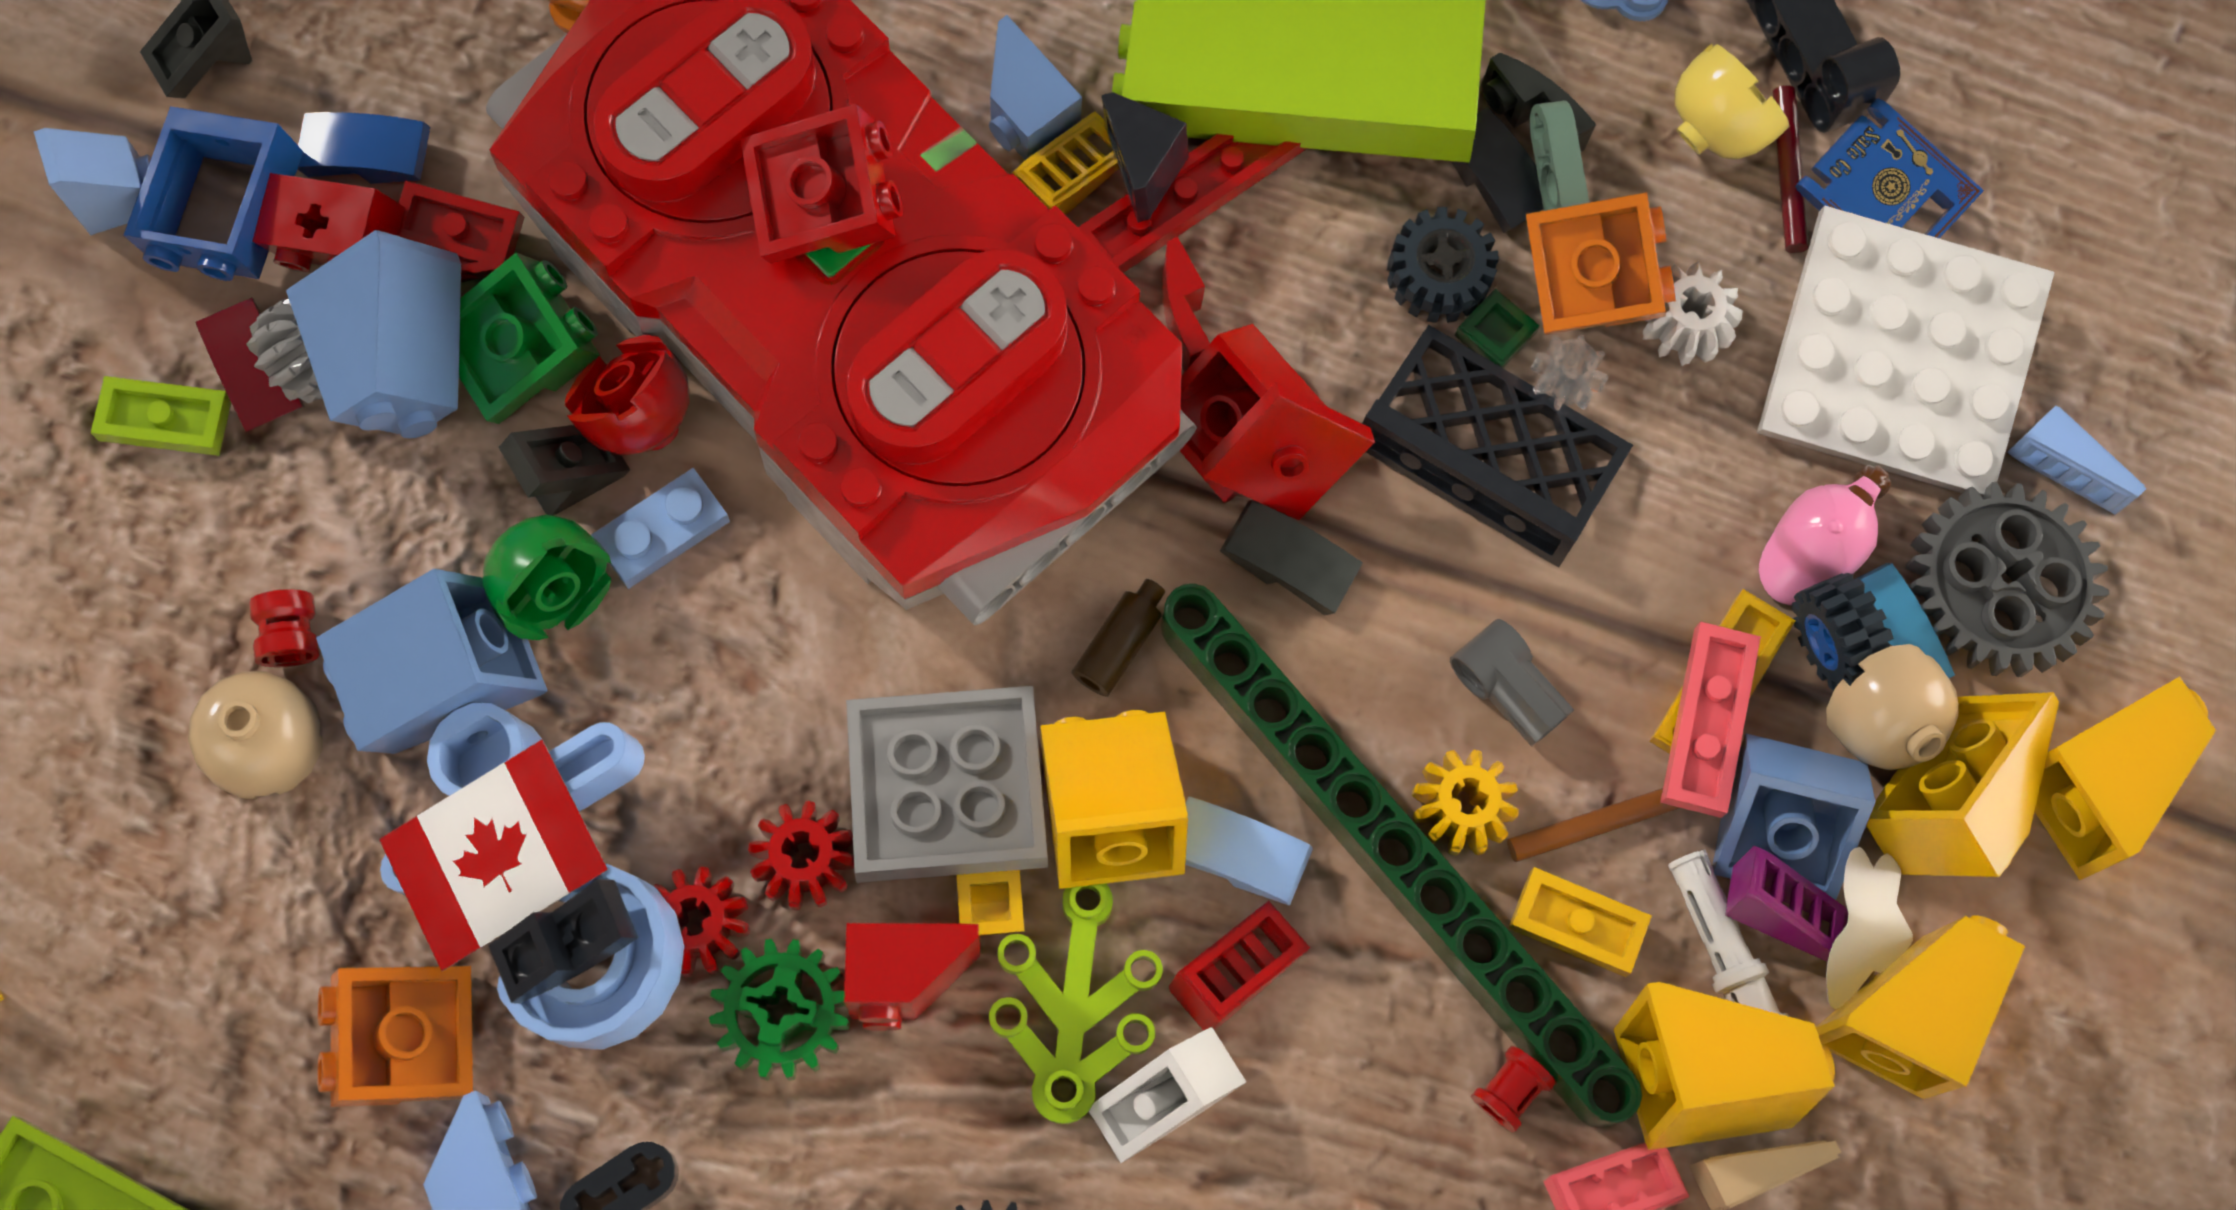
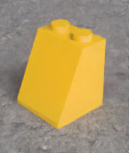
M2180 676L2052 749L2047 754L2034 812L2079 880L2126 860L2141 851L2216 732L2215 727L2208 719V710L2204 701L2195 691L2187 688Z
M1129 710L1111 718L1086 720L1081 717H1067L1056 721L1054 724L1040 725L1042 762L1059 889L1184 875L1188 814L1166 713Z
M1972 915L1970 918L1964 916L1921 937L1888 968L1876 975L1857 991L1841 1008L1836 1009L1818 1024L1816 1030L1820 1042L1826 1045L1830 1052L1922 1099L1966 1087L2025 945L2007 937L2008 930L2003 925L1983 916Z
M1662 982L1648 983L1613 1029L1621 1059L1635 1074L1641 1086L1642 1099L1637 1115L1648 1150L1791 1129L1834 1087L1835 1066L1833 1057L1828 1047L1821 1044L1814 1023Z

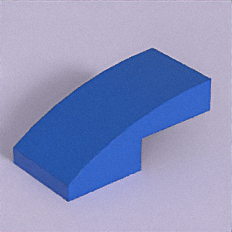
M345 112L305 113L298 144L304 152L297 170L307 177L358 174L370 184L420 181L431 127L423 121L386 115Z

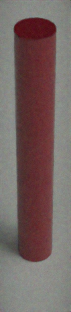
M1784 85L1772 90V97L1786 115L1790 125L1776 139L1784 244L1786 252L1801 253L1809 249L1805 198L1795 188V185L1803 178L1796 90L1793 86Z

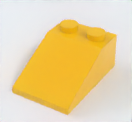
M2054 692L1957 697L1958 719L1943 750L1935 758L1927 762H1922L1905 769H1898L1875 800V805L1866 825L1883 854H1889L1897 862L1901 869V875L2000 877L2003 871L2010 865L2012 858L2030 833L2059 705V700Z

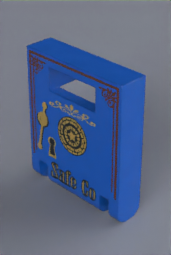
M1876 98L1867 108V111L1882 127L1879 128L1863 115L1859 116L1810 169L1828 186L1823 189L1813 179L1804 176L1795 185V188L1819 211L1824 206H1828L1901 228L1931 198L1942 209L1947 210L1925 232V235L1940 239L1984 190L1882 99Z

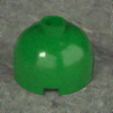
M541 515L527 518L511 526L494 542L485 557L483 587L494 614L508 631L518 638L538 641L549 638L544 630L554 628L562 621H564V627L570 630L581 624L598 608L610 589L612 579L607 574L606 567L607 562L612 563L609 554L601 544L575 521L552 515Z

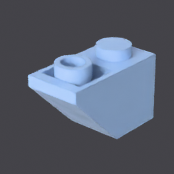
M473 1091L463 1096L423 1184L432 1210H531L528 1202L537 1198L536 1190L525 1164L521 1161L514 1165L505 1140L514 1137V1133L506 1110L500 1101L491 1104L489 1097L478 1091Z

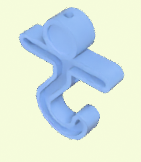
M468 704L455 709L442 720L430 739L427 763L431 779L442 793L450 796L542 738L533 727L494 704ZM603 722L588 727L549 751L579 812L634 779L640 773L645 758L643 747L637 739L618 726ZM385 854L380 868L382 880L388 888L405 895ZM605 863L608 868L606 872L559 900L564 903L597 879L615 880L638 938L614 954V959L607 973L595 984L588 987L572 989L565 982L518 1004H511L501 977L498 980L499 998L519 1025L547 1040L569 1048L603 1050L636 1038L663 1014L680 982L684 943L675 911L656 887Z

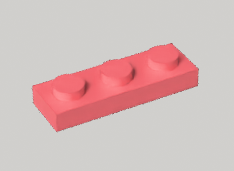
M1700 622L1694 628L1660 803L1719 818L1728 813L1761 636L1705 622Z

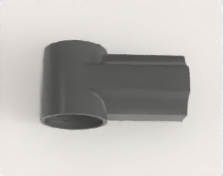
M1496 619L1450 657V664L1464 686L1478 698L1483 700L1488 698L1532 747L1555 729L1574 709L1531 662L1533 658L1531 650L1521 635L1504 620Z

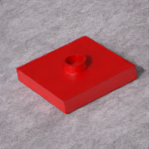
M1275 382L1201 462L1205 478L1296 520H1300L1375 443L1370 427Z

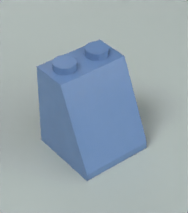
M375 230L286 290L330 421L359 426L360 429L367 431L380 430L401 434L404 438H418L434 431L438 421L458 409L461 262L457 253Z
M434 568L316 637L324 659V673L329 682L334 686L344 713L343 723L345 730L355 743L357 751L396 754L429 741L439 723L455 709L471 703H491L506 710L548 692L528 639L518 638L508 631L494 614L483 587L482 577Z

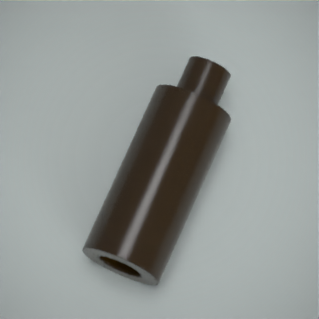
M1145 579L1136 593L1124 592L1071 671L1072 675L1081 684L1099 695L1105 697L1110 695L1162 617L1161 612L1156 606L1166 593L1164 588L1153 580Z

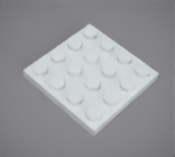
M1824 206L1819 211L1757 433L1864 465L1869 464L1873 467L1878 465L1885 471L1959 493H1963L1966 489L1973 486L1980 495H1984L1986 487L1992 482H1997L2055 272Z

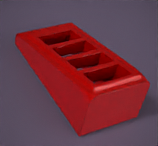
M1268 900L1177 972L1169 985V990L1203 1031L1210 1027L1215 1031L1310 949V946ZM1258 927L1282 953L1276 959L1253 934ZM1238 944L1243 947L1262 969L1258 974L1254 972L1234 949ZM1218 961L1222 962L1241 985L1237 991L1216 968L1215 964Z

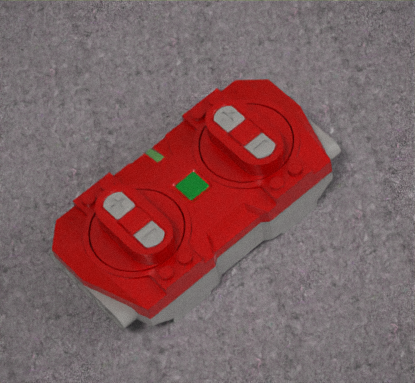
M590 0L567 34L499 86L488 100L486 113L502 128L501 133L489 149L504 186L549 240L553 252L630 333L633 332L636 336H658L667 348L758 443L766 474L786 494L787 500L867 584L872 581L902 605L905 610L945 594L974 626L983 623L1171 459L1195 433L1196 425L1180 410L1182 342L1140 301L1141 290L1056 205L1049 210L1014 174H1008L931 97V91L890 51L889 38L851 0ZM857 104L875 122L881 121L890 137L892 157L882 160L885 180H892L895 183L903 206L902 217L893 219L896 237L842 253H836L831 248L826 247L774 263L767 262L760 257L740 138Z

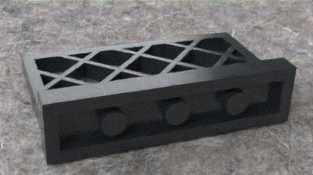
M1429 324L1379 400L1376 399L1362 424L1371 428L1375 443L1366 451L1367 454L1558 568L1577 541L1633 447V444ZM1428 348L1448 358L1451 361L1455 374L1428 378L1422 360ZM1413 372L1416 380L1407 381ZM1492 384L1502 391L1506 405L1479 408L1472 385ZM1459 387L1467 411L1440 415L1433 391ZM1420 393L1427 417L1410 419L1390 406L1396 397ZM1543 414L1553 421L1557 435L1531 439L1523 415ZM1510 417L1518 441L1492 445L1484 421ZM1471 424L1479 448L1460 449L1448 441L1445 428ZM1592 443L1612 455V458L1607 466L1583 470L1575 445ZM1562 448L1570 472L1544 476L1536 452ZM1523 454L1530 479L1514 481L1500 472L1496 458ZM1597 481L1592 491H1590L1588 482ZM1574 485L1582 506L1577 516L1575 517L1553 504L1548 489Z

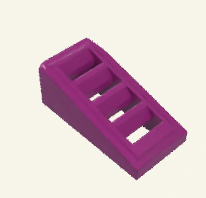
M1753 846L1733 865L1725 916L1828 962L1830 950L1835 939L1847 925L1848 909L1776 856L1757 846ZM1783 902L1788 903L1789 908L1785 906ZM1802 910L1809 913L1808 922L1801 917ZM1822 919L1830 923L1828 936L1820 931Z

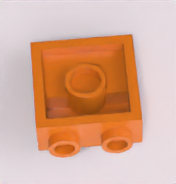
M1647 192L1526 214L1545 335L1601 325L1609 327L1666 317L1665 303L1676 301L1671 265L1659 267L1655 244L1667 242L1662 207L1650 208Z
M450 966L444 971H441L440 967L338 968L331 976V986H320L317 1002L319 1026H331V1052L319 1053L317 1083L319 1092H331V1107L398 1105L402 1101L462 1099L464 1095L473 1092L471 966Z

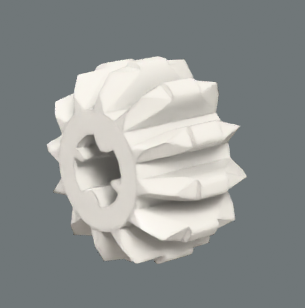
M1699 261L1691 264L1686 274L1674 264L1671 270L1676 301L1665 303L1666 317L1645 320L1649 323H1647L1643 330V340L1660 339L1662 343L1658 349L1659 357L1668 355L1671 350L1678 351L1682 366L1689 364L1695 354L1706 363L1714 359L1719 351L1718 348H1728L1736 337V331L1733 328L1737 327L1741 322L1743 310L1732 305L1738 297V288L1722 289L1719 286L1723 278L1722 270L1714 272L1709 278L1703 276Z

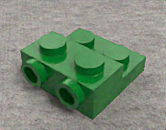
M515 253L460 298L459 378L487 422L500 424L543 388L557 391L600 356L591 340L598 336L594 323L581 309L577 307L569 308L561 295L567 289V283L561 273L547 260L539 262Z

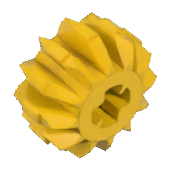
M1455 750L1446 752L1443 757V767L1429 762L1422 771L1428 783L1416 784L1412 790V797L1427 804L1414 812V821L1416 823L1433 821L1435 826L1426 836L1432 844L1438 842L1443 834L1450 837L1448 843V853L1450 855L1457 856L1461 852L1465 839L1475 855H1481L1487 850V838L1494 842L1502 843L1509 834L1502 822H1513L1519 814L1518 808L1504 801L1518 791L1517 784L1514 782L1498 784L1496 779L1504 770L1503 763L1496 761L1486 771L1481 768L1483 757L1480 750H1473L1469 754L1465 766ZM1461 791L1470 794L1469 804L1475 806L1470 814L1461 812V801L1455 799Z

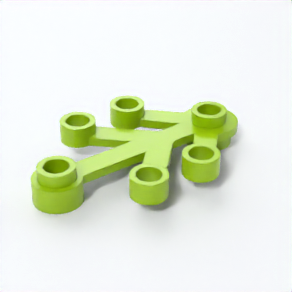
M1107 883L1071 887L1064 890L1062 909L1067 920L1072 923L1063 993L1036 960L1034 943L1027 936L1011 934L1005 937L998 947V962L1001 968L1009 974L1016 975L1057 1028L1058 1038L1055 1057L1027 1026V1010L1023 1003L1016 998H1001L992 1005L989 1012L990 1027L996 1035L1008 1039L1034 1073L1035 1078L1031 1093L1035 1108L1045 1119L1057 1124H1070L1082 1119L1093 1106L1096 1096L1095 1083L1131 1054L1138 1055L1146 1052L1153 1044L1155 1038V1027L1148 1017L1138 1013L1129 1014L1120 1021L1114 1038L1081 1060L1084 1034L1138 991L1153 989L1159 983L1163 972L1162 962L1155 953L1149 950H1138L1128 957L1122 972L1089 996L1097 927L1108 919L1113 905V895ZM1085 889L1095 891L1100 898L1099 905L1093 910L1081 909L1075 899L1080 891ZM1012 944H1021L1027 948L1029 958L1022 965H1012L1004 957L1005 950ZM1138 960L1149 961L1155 968V976L1146 982L1138 981L1131 973V966L1134 962ZM1004 1007L1015 1008L1021 1016L1020 1023L1013 1029L1001 1028L996 1022V1015L1000 1009ZM1131 1023L1142 1024L1148 1034L1146 1042L1138 1046L1129 1044L1123 1036L1124 1028ZM1059 1079L1072 1081L1076 1087L1075 1097L1069 1102L1057 1101L1051 1093V1087L1055 1081Z

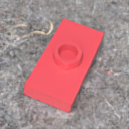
M1645 1142L1551 1175L1543 1181L1555 1210H1662L1679 1204L1690 1197L1668 1148L1648 1150Z

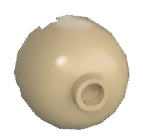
M1911 644L1890 646L1869 655L1858 664L1865 672L1856 678L1851 686L1842 679L1834 689L1826 708L1827 726L1846 750L1859 761L1888 771L1913 767L1935 758L1945 747L1958 719L1956 689L1933 657L1926 655L1919 647Z
M241 671L219 680L200 697L190 716L188 742L198 768L217 787L243 799H258L255 796H267L275 792L280 795L293 790L312 772L322 752L323 737L320 735L321 723L318 718L320 715L317 706L294 682L266 671Z

